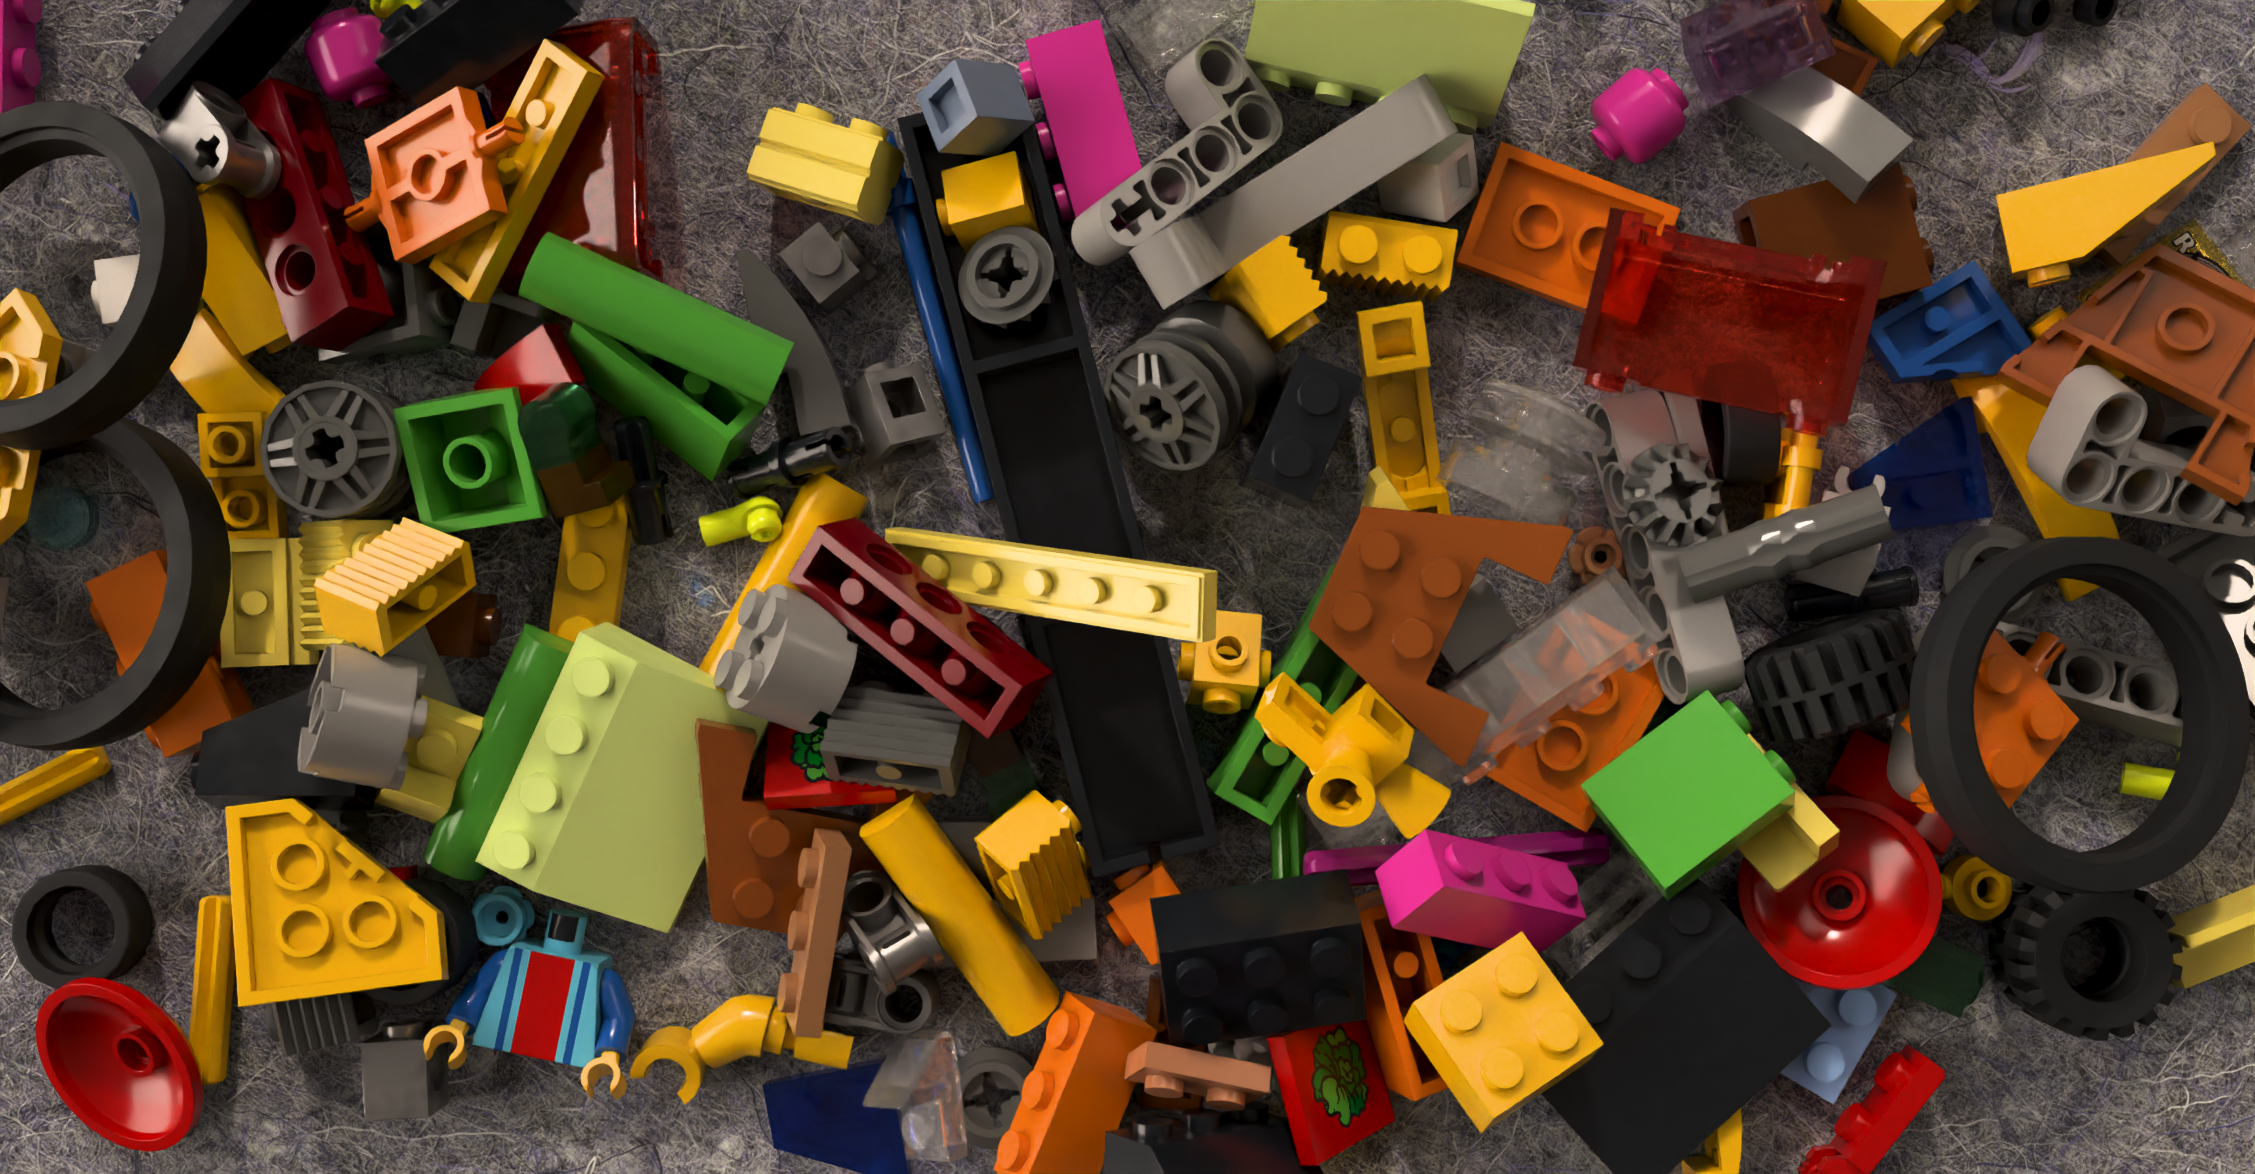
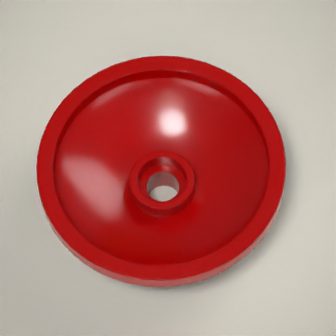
M1825 795L1810 798L1840 830L1838 847L1781 892L1774 891L1743 857L1738 877V898L1745 925L1748 931L1786 974L1806 984L1830 990L1844 991L1870 988L1885 983L1906 971L1920 958L1937 930L1941 916L1943 890L1940 872L1934 855L1923 837L1907 820L1881 804L1871 800L1868 803L1860 798L1848 795ZM1835 889H1844L1851 894L1853 901L1848 908L1837 910L1828 904V894Z
M96 977L72 980L55 990L45 999L36 1021L38 1053L54 1089L69 1109L83 1123L102 1137L120 1146L151 1152L164 1150L175 1145L193 1130L200 1118L203 1106L201 1068L187 1036L165 1009L133 987Z

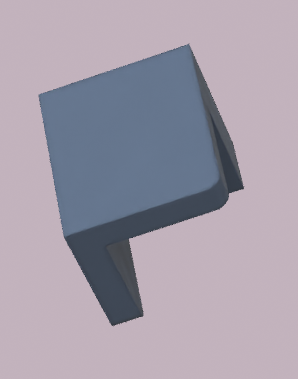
M955 58L916 95L939 153L995 156L1035 122L1017 74L1009 64Z

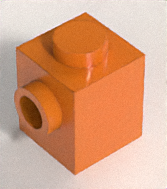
M1162 859L1151 866L1145 864L1123 870L1112 880L1117 889L1109 894L1108 900L1114 910L1105 915L1124 946L1128 947L1136 942L1151 966L1158 962L1150 898L1185 893Z

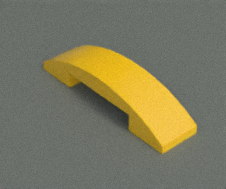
M1421 301L1356 312L1359 361L1373 466L1376 468L1380 465L1410 511L1451 515L1448 491L1444 488L1427 371V367H1430L1431 364L1423 304Z
M1996 376L1950 379L1977 433H1989L2044 539L2055 537H2105L2120 540L2111 512L2079 507L2068 503L2039 479L2028 467L2027 453L2029 446L2047 411V407L1995 381ZM2056 579L2066 601H2073L2100 587L2081 580Z

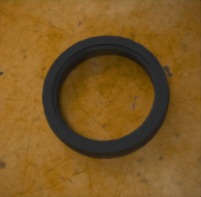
M36 102L19 106L0 114V193L29 170L54 159L73 155H97L108 158L125 177L137 205L141 232L138 270L129 299L117 324L98 351L81 368L59 384L41 393L16 400L0 401V446L9 448L48 450L68 446L85 440L122 419L154 389L177 357L192 327L204 288L207 267L206 224L196 189L185 169L160 143L130 122L94 107L75 102Z
M125 417L85 440L64 447L41 450L38 467L70 454L103 452L127 467L144 485L159 513L167 546V582L159 617L152 634L133 664L108 688L81 703L66 708L46 710L22 700L0 682L1 742L44 751H65L105 746L130 737L161 718L183 697L204 668L220 634L230 592L231 557L227 527L217 497L201 469L178 445L162 434Z
M2055 537L2028 543L1987 559L1966 574L1942 600L1924 632L1914 662L1909 699L1910 730L1914 754L1927 792L1940 816L1956 837L1983 862L2002 874L2031 885L2075 894L2110 893L2141 888L2166 878L2193 860L2221 828L2233 806L2246 768L2250 740L2249 697L2239 654L2220 614L2201 589L2175 565L2141 546L2105 537ZM2060 578L2081 580L2109 590L2129 603L2143 616L2158 635L2169 655L2179 684L2183 710V734L2179 760L2168 790L2159 805L2137 829L2111 845L2085 852L2066 849L2047 841L2022 823L2007 807L1988 776L1981 758L1974 725L1973 704L1976 677L1990 636L2004 615L2022 597L2035 588Z

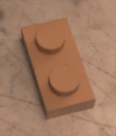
M1146 1041L1127 1054L1124 1080L1145 1084L1144 1092L1153 1096L1180 1098L1186 1092L1206 1096V1105L1212 1108L1238 1111L1245 1109L1246 1104L1269 1093L1272 1067Z

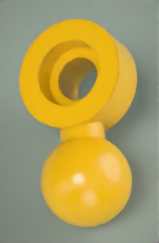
M1965 854L1958 856L1946 865L1942 874L1940 872L1943 890L1942 900L1947 908L1958 916L1980 921L1990 920L2000 915L2010 902L2012 896L2011 878L1989 866L1976 855ZM1984 878L1987 882V891L1985 896L1980 899L1977 894V886Z

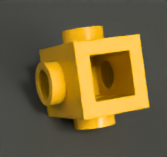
M1217 610L1215 640L1204 643L1193 641L1191 643H1180L1177 678L1181 681H1188L1187 704L1202 705L1204 710L1215 714H1233L1240 711V709L1250 710L1257 689H1265L1269 684L1271 671V651L1260 650L1261 614Z

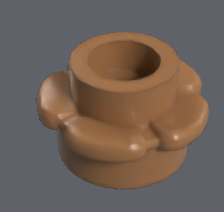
M1591 526L1585 528L1577 535L1575 544L1568 551V564L1571 571L1581 577V582L1591 588H1606L1609 582H1619L1627 575L1622 550L1618 545L1614 529L1606 531L1601 526ZM1597 551L1605 553L1606 559L1603 563H1598L1595 560L1594 556Z

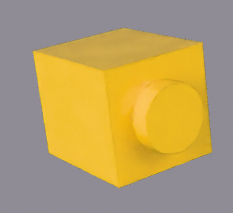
M1016 151L941 171L945 197L936 200L938 218L945 236L955 235L966 255L977 241L999 228L1021 226L1040 234L1033 188Z

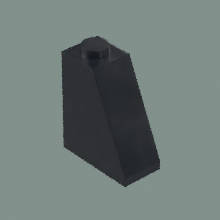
M311 687L203 731L201 749L195 752L190 765V780L192 787L195 789V796L217 809L294 798L301 800L313 810H373L376 787L316 777L312 774L298 771V748L302 727L309 728L312 709L311 706H306Z

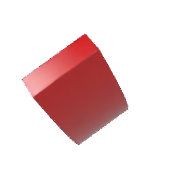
M542 324L500 356L480 376L473 388L475 391L491 388L518 387L527 428L529 429L553 413L554 410L551 405L585 383L586 379L558 324Z
M1855 729L1824 790L1834 795L1854 796L1868 803L1871 800L1891 809L1907 820L1919 832L1933 854L1942 858L1954 833L1940 816L1938 810L1933 814L1927 813L1916 806L1918 802H1910L1902 798L1892 788L1887 776L1890 746Z

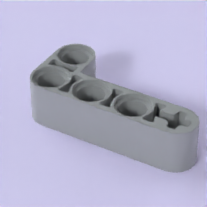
M1222 38L1207 39L1174 64L1167 72L1165 79L1166 94L1191 132L1099 199L1075 219L1071 230L1072 243L1077 253L1086 262L1095 266H1108L1128 254L1131 249L1152 237L1275 144L1280 138L1283 120L1277 104L1240 51L1232 43ZM1152 188L1159 194L1161 201L1155 196ZM1120 214L1122 220L1127 225L1116 231L1110 221Z
M2084 365L2074 369L2064 377L2057 387L2029 446L2027 463L2030 470L2065 501L2079 507L2246 537L2255 535V472L2250 469L2249 472L2252 475L2250 489L2245 498L2235 506L2179 477L2195 452L2194 449L2138 439L2148 415L2147 403L2140 394L2097 365Z

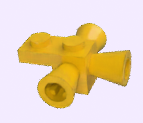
M1284 671L1266 686L1254 717L1261 723L1263 731L1272 742L1283 748L1288 747L1309 766L1313 777L1307 787V800L1311 810L1322 821L1338 827L1358 825L1372 814L1377 799L1406 839H1410L1426 829L1441 813L1450 798L1451 790L1404 762L1409 755L1415 726L1360 675L1356 678L1341 706L1333 714L1324 709Z

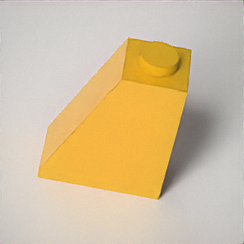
M221 182L216 185L201 183L195 186L202 206L207 235V267L201 296L242 356L263 346L269 354H272L291 345L289 334L282 323L281 310L250 218L244 209L242 195L233 186Z

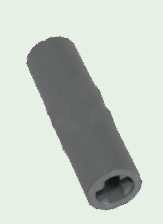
M1873 484L1808 507L1789 510L1775 518L1756 521L1743 529L1678 550L1677 555L1691 596L1697 604L1761 582L1778 580L1794 571L1812 569L1827 560L1894 539L1895 537L1878 489Z

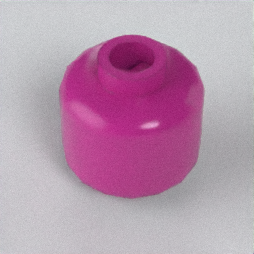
M357 7L342 8L325 14L312 22L310 25L312 34L306 39L303 50L326 97L337 102L352 101L356 109H365L389 99L392 96L389 86L394 81L373 62L384 37L379 32L383 23L373 15L361 14Z
M1633 68L1624 73L1591 103V114L1596 127L1589 132V135L1599 150L1612 162L1622 155L1634 164H1644L1650 161L1684 131L1686 122L1683 111L1689 106L1688 101L1677 84L1661 69L1655 68L1648 72L1642 68Z

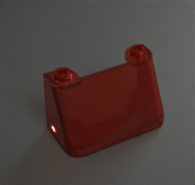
M636 17L603 18L562 26L546 39L563 44L603 74L605 78L501 277L499 285L505 293L521 297L519 296V288L536 247L547 232H551L608 260L663 283V262L661 260H652L651 243L648 239L656 238L655 224L648 220L646 99L653 98L652 85L643 76L659 74L658 43ZM543 41L484 82L486 89L491 90L492 126L504 119Z
M1611 207L1572 365L1575 371L1586 374L1584 386L1600 391L1623 394L1625 384L1775 415L1787 418L1785 429L1816 437H1827L1829 426L1844 427L1847 424L1887 261L1851 255L1849 263L1832 262L1831 268L1825 269L1828 256L1816 253L1813 254L1812 258L1801 257L1677 232L1678 226L1664 224L1662 236L1656 235V226L1643 223L1645 214Z

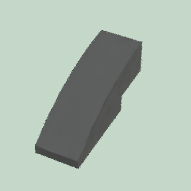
M1753 43L1711 81L1707 88L1797 170L1802 172L1810 164L1854 204L1900 163L1914 141L1911 136L1884 114L1847 88L1797 60L1756 43Z
M749 249L736 251L750 322L794 342L777 383L787 381L790 383L800 436L805 438L833 426L839 427L845 433L858 431L857 422L846 396L848 389L831 350L810 315L788 287Z

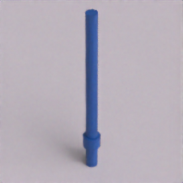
M890 131L886 140L898 149L894 132ZM903 166L897 185L891 190L892 199L886 215H891L973 500L977 504L995 499L962 367L917 215L916 207L920 205L913 178H907Z

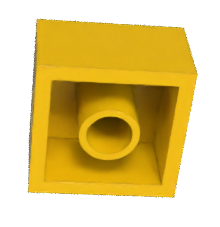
M1522 931L1414 1001L1403 1021L1481 1134L1586 1064L1604 1045Z

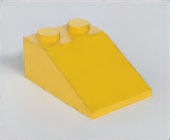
M2209 142L1996 195L1997 209L2013 281L2027 278L2029 289L2070 280V268L2081 266L2204 172L2216 156L2214 143Z

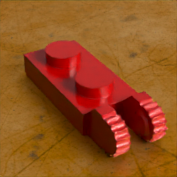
M1908 1044L1903 1047L1900 1053L1895 1052L1889 1055L1876 1070L1874 1075V1082L1876 1084L1861 1103H1853L1843 1111L1835 1124L1834 1132L1837 1135L1829 1145L1811 1147L1805 1155L1806 1160L1804 1162L1800 1161L1801 1166L1797 1167L1799 1174H1870L1945 1079L1946 1075L1944 1073L1946 1071Z

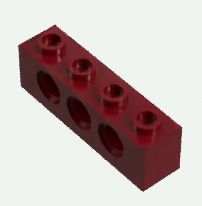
M268 78L237 100V102L244 107L247 117L271 145L277 148L281 156V174L275 189L268 196L260 200L242 196L244 209L250 218L281 310L282 323L289 334L291 343L340 352L395 316L366 232L358 233L353 231L345 221V219L350 218L344 216L345 209L356 203L318 94L273 78Z
M856 517L819 525L787 577L791 583L987 739L1020 724L1054 673Z

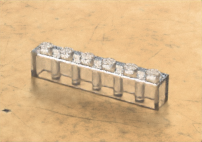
M1615 565L1611 566L1439 688L1441 691L1490 713L1465 768L1455 764L1416 727L1408 758L1404 762L1447 788L1462 779L1466 786L1473 784L1488 774L1498 764L1493 757L1513 742L1516 743L1519 749L1524 748L1551 728L1547 718L1568 704L1573 711H1576L1597 698L1605 690L1601 681L1623 666L1627 673H1631L1653 659L1660 652L1656 642L1665 637L1662 627ZM1310 781L1301 786L1295 798V801L1331 849L1385 845L1393 837L1388 829L1395 824L1377 799L1372 814L1364 822L1351 827H1338L1322 821L1311 810L1307 800V787Z

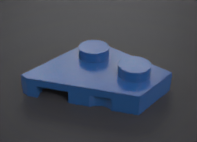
M1975 260L1865 324L1859 331L1894 384L1997 376L2007 360L2015 354L2019 355L2033 344Z

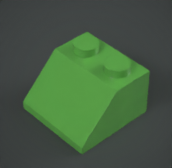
M518 387L472 391L428 399L393 409L421 524L443 533L543 518L548 515L541 483L536 473L537 466Z

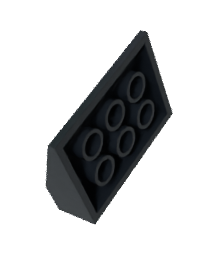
M1698 878L1667 901L1664 896L1661 897L1563 986L1604 1045L1586 1064L1541 1094L1613 1174H1668L1832 1025L1741 921Z

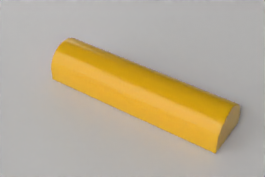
M825 473L810 477L807 483L799 490L783 518L780 535L770 541L701 662L699 669L715 677V671L722 655L729 649L733 650L742 627L738 624L739 609L745 596L751 589L765 592L771 586L781 584L804 593L791 583L787 577L819 525L856 517L859 519L870 499Z
M915 793L861 826L859 835L914 910L924 919L940 945L1007 1035L1019 1036L1041 1024L1056 1008L1059 1002L1060 991Z

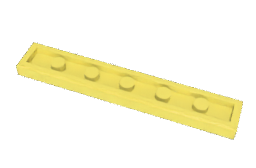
M907 527L885 529V541L967 605L1199 643L1216 639L1218 571Z

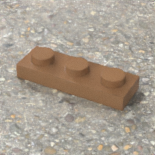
M2206 83L2194 88L2124 163L2209 142L2214 143L2216 156L2204 172L2095 254L2109 268L2121 265L2252 127Z
M815 828L812 848H803L799 859L798 885L805 888L801 911H792L790 916L787 941L789 950L795 951L791 973H782L777 995L778 1011L785 1013L795 1037H821L852 848L841 830Z

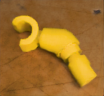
M756 994L733 996L692 1027V1030L683 1026H668L654 1032L646 1040L630 1069V1078L632 1080L646 1078L655 1060L661 1058L671 1059L680 1064L686 1073V1078L677 1093L686 1105L696 1095L706 1075L708 1065L716 1069L745 1056L761 1058L763 1051L781 1055L783 1049L786 1048L794 1050L793 1058L847 1070L854 1036L824 1030L826 1022L823 1021L820 1038L795 1037L785 1013L778 1011V1006L775 1005V997Z

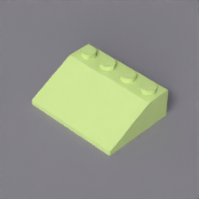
M1256 0L1244 58L1266 90L1287 92L1291 85L1315 91L1314 97L1317 100L1338 106H1349L1352 103V99L1375 104L1426 73L1459 130L1457 133L1470 134L1475 133L1477 127L1486 129L1496 116L1532 22L1536 4L1521 0Z
M609 622L582 630L574 642L475 861L533 892L669 933L672 931L705 861V833L699 787L698 749L695 739L696 719L700 718L754 729L758 737L752 760L771 721L732 708L728 704L726 690L715 686L714 676Z

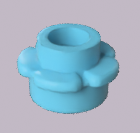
M506 885L495 887L490 894L482 893L475 900L471 910L475 917L478 939L488 946H500L504 949H508L512 944L520 940H525L527 936L526 930L532 927L535 919V912L531 902L523 900L521 892L517 888ZM500 911L508 914L509 918L506 923L498 920L497 916Z

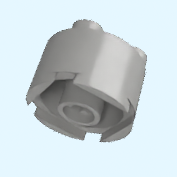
M775 584L765 592L751 589L745 596L739 609L738 624L742 627L733 650H727L719 660L715 671L714 684L716 687L726 690L728 704L734 709L805 734L813 733L819 728V726L810 722L816 714L821 711L831 715L838 705L852 674L858 644L847 640V626L807 594L781 584Z
M331 642V647L327 646L322 654L310 689L306 706H311L312 709L309 728L302 727L298 748V771L321 778L399 791L403 784L408 764V753L403 751L407 737L419 739L427 717L428 701L418 698L425 680L426 662L386 653L380 658L375 650L370 653L366 648L360 649L357 646Z

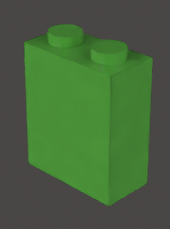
M1708 690L1704 691L1581 784L1585 800L1667 901L1794 807L1795 790L1790 785L1796 782L1797 779L1788 765L1772 749L1763 755L1747 736L1753 729L1738 707L1729 699L1719 704Z

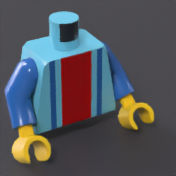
M553 908L550 910L544 940L526 938L512 944L509 949L497 951L465 984L446 1016L448 1025L436 1026L425 1036L423 1047L427 1061L432 1058L438 1045L451 1042L456 1044L457 1047L448 1059V1067L450 1070L461 1067L467 1056L464 1037L474 1034L472 1045L582 1067L581 1084L591 1099L595 1094L594 1087L596 1082L603 1076H614L610 1086V1093L614 1100L621 1098L626 1092L627 1081L619 1068V1064L627 1060L636 1013L622 976L612 970V956L607 953L582 948L589 915L570 909Z

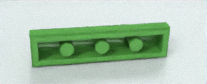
M547 232L540 240L519 288V296L766 406L794 345L792 341L551 232Z
M525 623L484 714L482 730L456 781L457 784L448 812L436 822L424 849V860L437 871L466 881H478L484 878L488 868L475 860L574 642Z

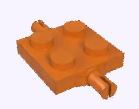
M456 86L364 140L372 170V191L369 197L345 209L344 216L350 217L345 219L347 225L353 231L362 233L367 228L381 221L388 232L394 260L416 264L509 214L497 171L496 160L498 155L525 142V135L520 133L524 131L522 125L515 118L506 117L500 123L486 129L477 91Z
M1995 629L1984 649L1978 667L1973 704L1977 743L1988 776L2009 809L2080 720L2055 694L2045 679L2044 673L2060 653H2063L2065 650L2064 643H2057L2060 639L2049 632H2041L2027 652L2021 656ZM1908 713L1900 724L1911 735L1910 714ZM1922 781L1916 790L1910 794V799L1912 802H1918L1916 806L1921 810L1933 814L1937 809Z

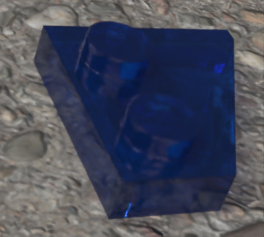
M1971 396L1962 397L1850 472L1847 478L1850 490L1855 491L1870 486L1876 475L1884 476L1885 490L1881 500L1884 506L1891 507L1888 519L1893 532L1984 521L1993 517Z
M890 1057L849 1064L847 1070L833 1067L766 1080L762 1085L775 1149L862 1174H912Z

